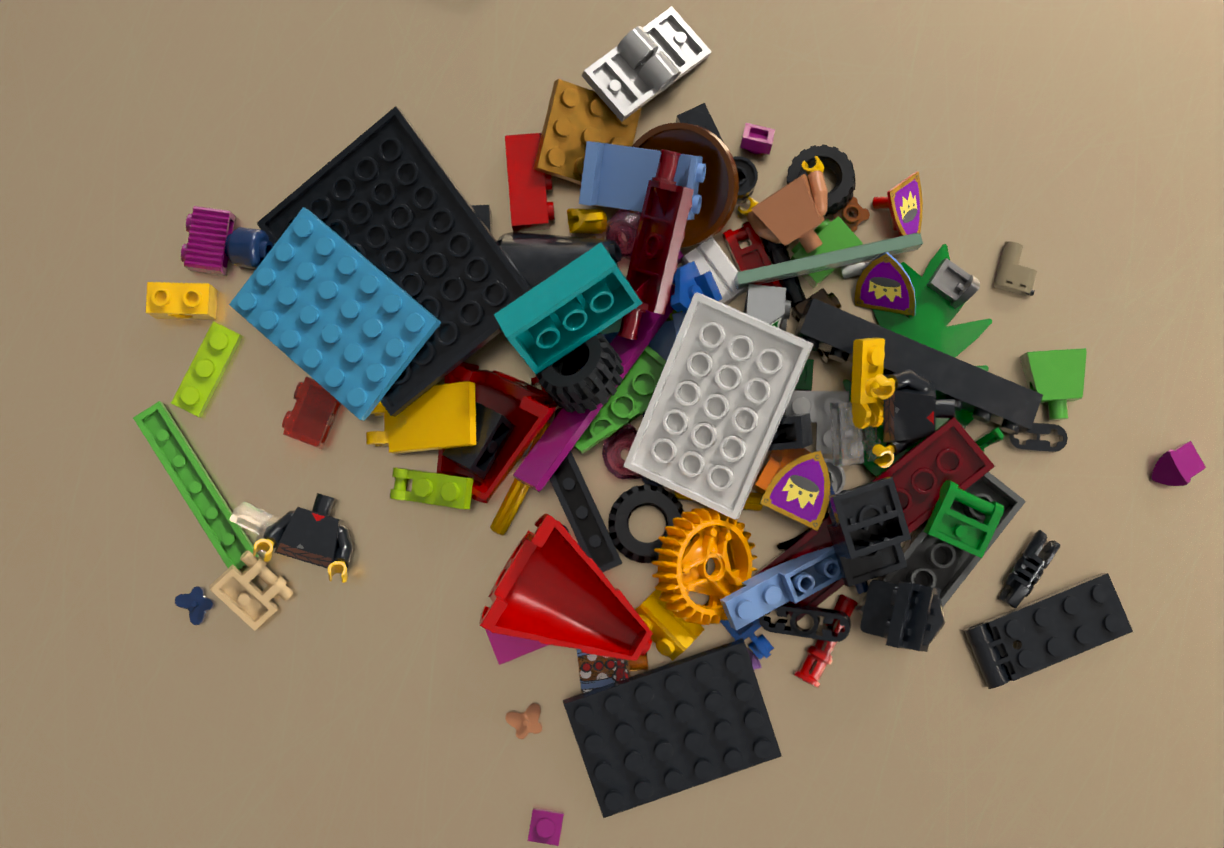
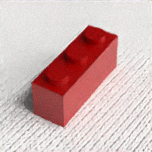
M542 133L505 136L513 232L549 230V220H555L554 203L547 202V190H552V177L549 174L533 169Z

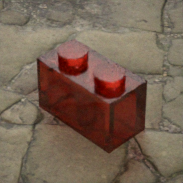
M306 376L304 383L299 382L294 392L293 398L296 400L293 410L288 411L283 419L282 428L285 429L283 435L323 450L341 403L314 379Z

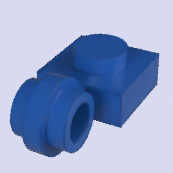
M759 619L738 630L731 628L728 620H720L735 640L742 638L745 640L748 637L752 640L748 646L759 660L764 656L766 659L771 656L770 651L774 647L763 634L759 637L754 634L761 627Z

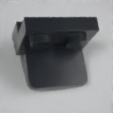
M872 580L868 587L860 624L861 631L887 638L886 645L928 652L929 644L935 639L945 624V615L940 598L941 589L905 581H899V584L881 580Z

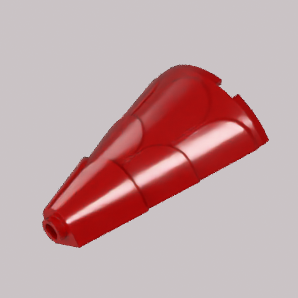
M549 514L542 515L534 524L538 529L535 533L527 531L498 576L488 596L492 600V605L490 608L487 606L483 608L479 622L480 626L496 634L536 640L541 644L580 649L582 653L637 661L640 655L644 656L650 649L652 631L623 593L612 586L597 564L585 554L561 522L555 520Z

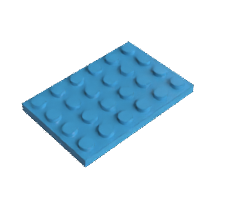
M304 207L229 304L359 420L363 421L367 419L441 324V321L310 210Z

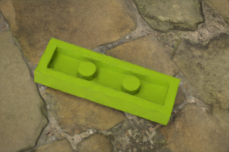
M213 321L171 404L201 418L243 336Z

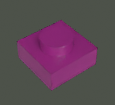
M745 123L740 148L747 149L754 154L764 153L770 155L775 129Z
M533 808L528 841L559 846L564 813Z

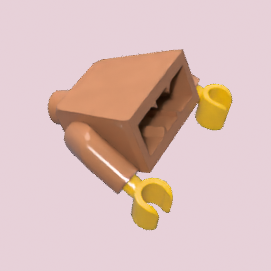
M815 156L816 165L812 168H809L806 161L802 162V167L808 174V177L804 173L760 203L748 197L747 199L750 201L748 210L741 205L738 206V211L747 216L748 222L758 236L775 244L782 243L784 246L798 238L807 253L823 244L813 229L825 220L824 215L828 211V190L823 176L824 165L818 156Z

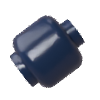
M238 227L226 238L225 254L235 266L256 269L272 249L273 244L269 241V237L264 230Z

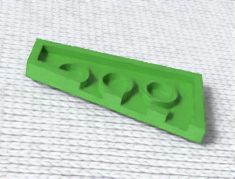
M647 345L623 378L621 385L617 386V392L614 396L611 395L608 402L603 405L573 447L581 454H584L645 413L666 360Z

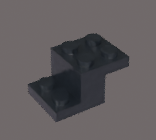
M885 477L829 496L836 522L827 525L845 586L850 587L907 567L901 542L910 540L911 536L893 477Z

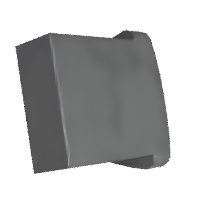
M945 258L937 267L927 286L951 302L950 305L956 309L979 290L980 281Z

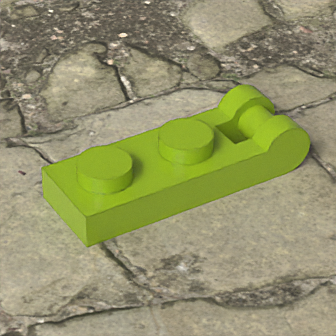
M393 467L392 477H395L394 489L390 491L391 499L457 509H470L473 478ZM407 479H413L411 491L406 490Z

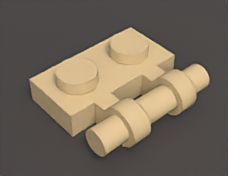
M247 550L242 554L240 560L248 567L241 572L234 565H231L210 585V590L255 631L278 610L277 605L271 599L278 594L286 601L291 597L293 591L286 586L287 581L280 575L276 576L266 567L267 562L260 556H253ZM256 576H259L267 584L263 591L251 582Z

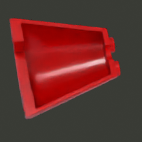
M463 362L445 377L444 384L467 381L475 383V401L503 415L515 425V428L484 479L461 468L442 455L445 449H439L437 473L473 478L471 498L482 503H488L551 418L557 404L552 402L553 399L550 395L531 384L496 370L492 372L489 370H478V365Z

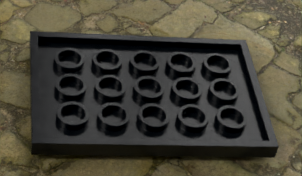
M743 638L563 700L603 818L782 756Z

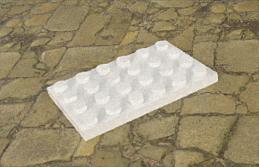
M694 293L623 467L737 520L740 517L814 344L701 293Z

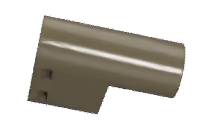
M1006 241L994 287L1024 296H1033L1035 292L1033 286L1037 271L1018 265L1023 245Z

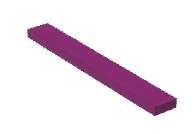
M671 285L670 297L675 294V285ZM670 300L666 306L665 315L647 310L646 313H642L637 340L620 337L617 334L610 343L622 360L621 365L624 369V373L620 375L622 380L674 310L670 306ZM602 403L597 405V409L593 411L586 409L585 413H577L576 410L571 413L567 412L564 408L561 409L513 476L521 483L540 493L603 407Z

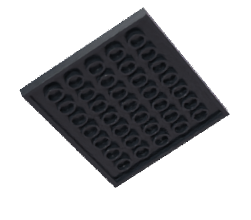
M396 106L257 222L259 228L267 233L269 241L274 246L301 209L304 207L310 210L441 321V324L381 399V403L390 416L394 417L498 335L502 329L494 314L532 289L401 109Z

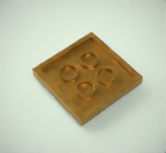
M561 79L555 80L533 169L581 185L587 141L632 147L641 108L621 122L595 91Z

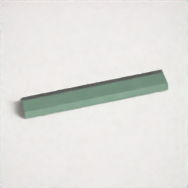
M913 233L741 271L736 274L734 279L736 289L747 288L748 284L760 285L873 260L886 252L890 255H897L915 251L922 246L923 241L921 233Z

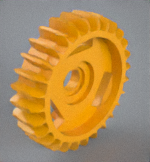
M705 507L692 509L691 512H682L681 518H673L674 526L665 527V531L668 534L667 537H658L663 544L661 548L654 549L659 554V558L657 561L651 562L653 565L658 566V572L652 575L654 578H659V583L654 588L663 591L659 596V600L667 602L665 609L674 611V616L682 618L689 623L701 625L719 624L720 620H728L720 600L743 588L742 582L750 579L752 572L758 570L752 566V560L758 558V556L751 554L755 544L748 542L751 533L743 531L745 528L744 523L737 522V520L716 510ZM694 535H696V536L693 538V540L690 542V544L688 545V543H689V541L692 539V537H693ZM712 558L715 563V569L711 575H708L706 563ZM689 591L709 595L708 603L703 605L694 603L688 596Z

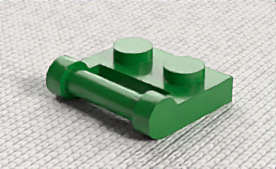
M946 480L940 489V497L923 532L983 558L1003 515L1004 506L995 501L990 503L960 489L957 483ZM953 501H958L985 514L983 523L950 509Z

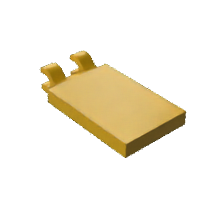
M467 381L434 385L396 417L390 416L380 401L370 414L384 416V431L366 432V445L375 444L376 447L389 445V453L393 454L475 446V383Z

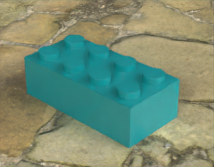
M601 242L495 313L494 316L508 341L533 372L538 374L640 306L642 302Z

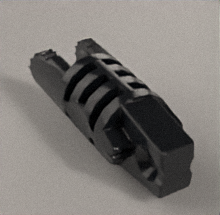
M1041 530L1035 533L1022 553L1023 556L1018 559L1013 567L1012 573H1009L1005 581L1006 584L999 596L1001 601L1013 608H1017L1024 597H1027L1032 592L1033 586L1037 584L1043 575V570L1048 567L1060 548V544L1055 540L1045 543L1048 537Z

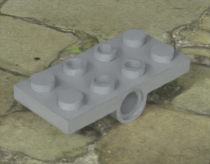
M670 7L643 28L637 26L631 30L617 47L585 69L582 77L622 122L708 58L711 51L673 7Z

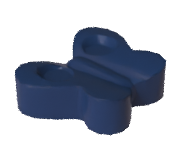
M200 586L194 587L189 594H180L175 598V604L178 607L188 609L190 622L193 625H201L206 618L207 610H211L215 606L214 600L206 598L204 596V589Z

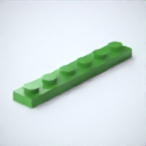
M158 401L133 417L227 568L234 565L238 570H241L247 565L240 560V557L247 550L253 554L254 546L163 402Z

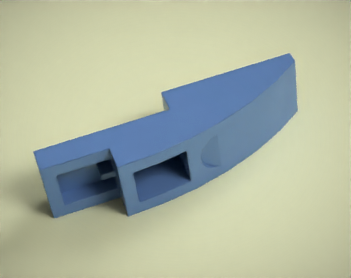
M831 546L802 555L742 582L743 588L720 600L731 628L738 630L789 601L797 603L841 579L842 574L834 548Z

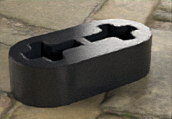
M1033 423L1031 430L1023 432L1026 435H1033V440H1025L1022 442V445L1019 444V439L1014 438V434L1006 432V442L1012 449L1017 451L1054 453L1063 449L1068 440L1065 429L1056 424ZM1051 430L1054 436L1059 437V442L1054 443L1053 447L1050 446V441L1040 440V436L1050 434Z

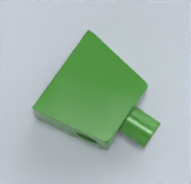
M1086 348L1026 352L1020 356L1027 387L1043 395L1040 403H1048L1049 420L1068 419L1067 402L1082 399L1087 355Z

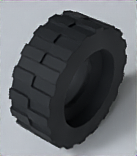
M824 144L822 146H810L809 149L802 150L797 157L793 158L792 164L788 168L787 184L804 173L808 176L802 167V162L806 161L809 168H812L816 165L815 156H818L824 167L831 169L837 178L835 187L828 193V211L824 216L838 213V210L844 209L848 201L853 197V190L856 187L853 164L844 152L839 151V148L829 147Z

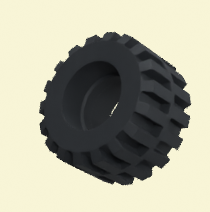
M599 332L536 374V377L539 379L541 386L560 408H564L567 412L571 413L575 410L577 413H585L586 409L593 411L597 409V405L600 403L602 405L607 403V398L610 395L614 396L617 392L615 387L621 385L622 377L620 375L624 373V369L619 355L604 335Z
M644 484L631 487L626 492L624 491L614 502L609 513L608 529L616 549L626 558L639 563H651L659 558V554L654 549L661 548L663 543L659 539L650 543H644L635 539L629 530L631 514L641 506H653L664 515L666 526H674L673 518H681L684 510L681 502L677 500L671 491L669 492L661 486ZM664 531L662 537H667L666 531Z

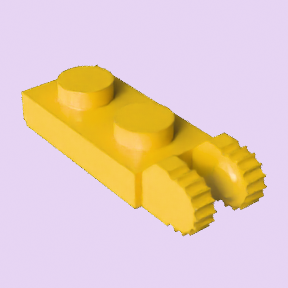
M864 338L853 341L852 422L856 426L855 428L864 429L869 426L879 427L884 419L882 399L873 392L874 388L880 387L875 382L876 375L883 374L885 357L884 338Z

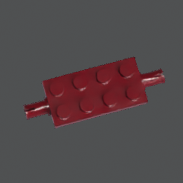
M664 149L660 151L661 155L656 176L652 177V180L648 182L626 276L642 304L622 317L618 336L633 340L638 338L642 313H646L647 310L665 315L666 306L670 300L673 277L678 266L677 260L681 243L685 237L688 213L692 207L694 189L677 186V182H674L681 153Z

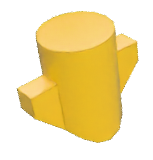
M575 208L567 210L570 233L602 234L605 231L607 216L603 210Z

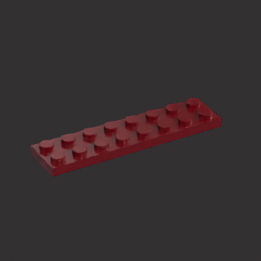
M953 417L871 482L885 477H893L908 530L911 533L930 518L940 497V489L946 480L953 481L958 484L960 489L966 490L995 466L957 419ZM828 515L823 519L818 531L810 529L757 571L756 575L786 561L833 546L827 525L832 524L830 516ZM843 577L793 604L817 607L845 585ZM788 611L789 615L792 617L793 612ZM806 613L798 615L796 622L803 618Z

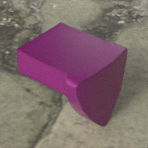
M1189 441L1174 450L1170 449L1164 453L1155 464L1151 478L1153 481L1167 486H1184L1191 482L1190 478L1204 470L1206 466L1192 442Z

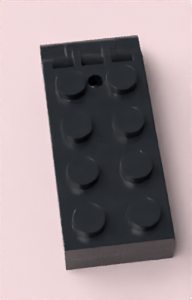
M1101 573L965 629L964 632L988 689H993L1129 634L1133 630L1109 574ZM1014 641L1017 642V647H1016V648L1013 647V642H1014Z

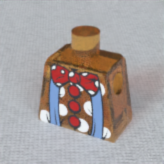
M577 649L581 693L631 677V671L649 670L647 653L644 656L640 655L637 661L586 654Z

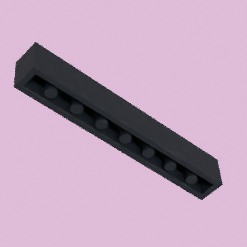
M815 298L805 305L794 334L813 343L812 351L821 349L828 352L831 359L841 363H846L847 361L853 363V341L855 339L884 338L885 357L883 375H891L908 369L913 370L935 383L937 399H955L956 411L964 409L971 412L972 418L985 423L995 422L1001 425L1000 429L1010 434L1018 435V433L1031 430L1043 397L1038 392Z

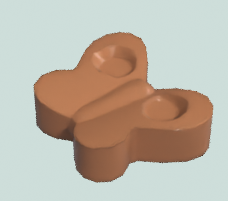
M538 703L530 704L523 713L509 711L505 716L507 723L516 729V737L518 739H524L528 733L538 734L542 731V724L538 721L541 713V707Z

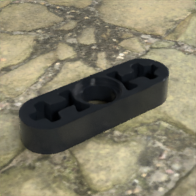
M785 603L774 609L777 610V616L787 618L788 611L793 612L790 619V627L786 626L787 619H778L776 624L771 623V618L766 616L770 612L759 618L760 625L769 632L832 642H840L846 639L851 629V620L843 611L793 603ZM802 613L809 614L814 620L813 627L810 629L800 628L796 622V617ZM820 616L825 617L823 620L825 624H832L834 619L840 620V625L845 626V628L840 629L839 633L833 632V627L823 625L822 631H817L820 624Z

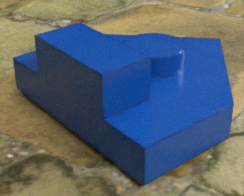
M695 261L677 268L672 281L675 285V294L670 297V306L675 311H683L686 314L694 293L697 292L716 301L723 299L711 271L700 275Z

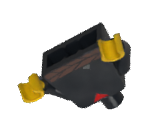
M910 369L891 375H876L875 382L880 387L874 388L873 392L879 398L884 399L883 442L887 443L886 447L881 444L873 447L872 453L880 457L875 459L874 463L881 468L889 467L894 461V456L935 432V418L955 417V399H936L935 383Z
M317 493L312 511L297 507L296 510L287 512L270 528L263 539L255 542L253 556L258 551L265 550L267 553L264 556V561L269 562L272 558L273 549L276 548L274 553L327 568L329 581H332L334 574L341 573L342 583H345L348 580L347 568L353 552V545L349 530L343 525V520L330 516L335 498Z

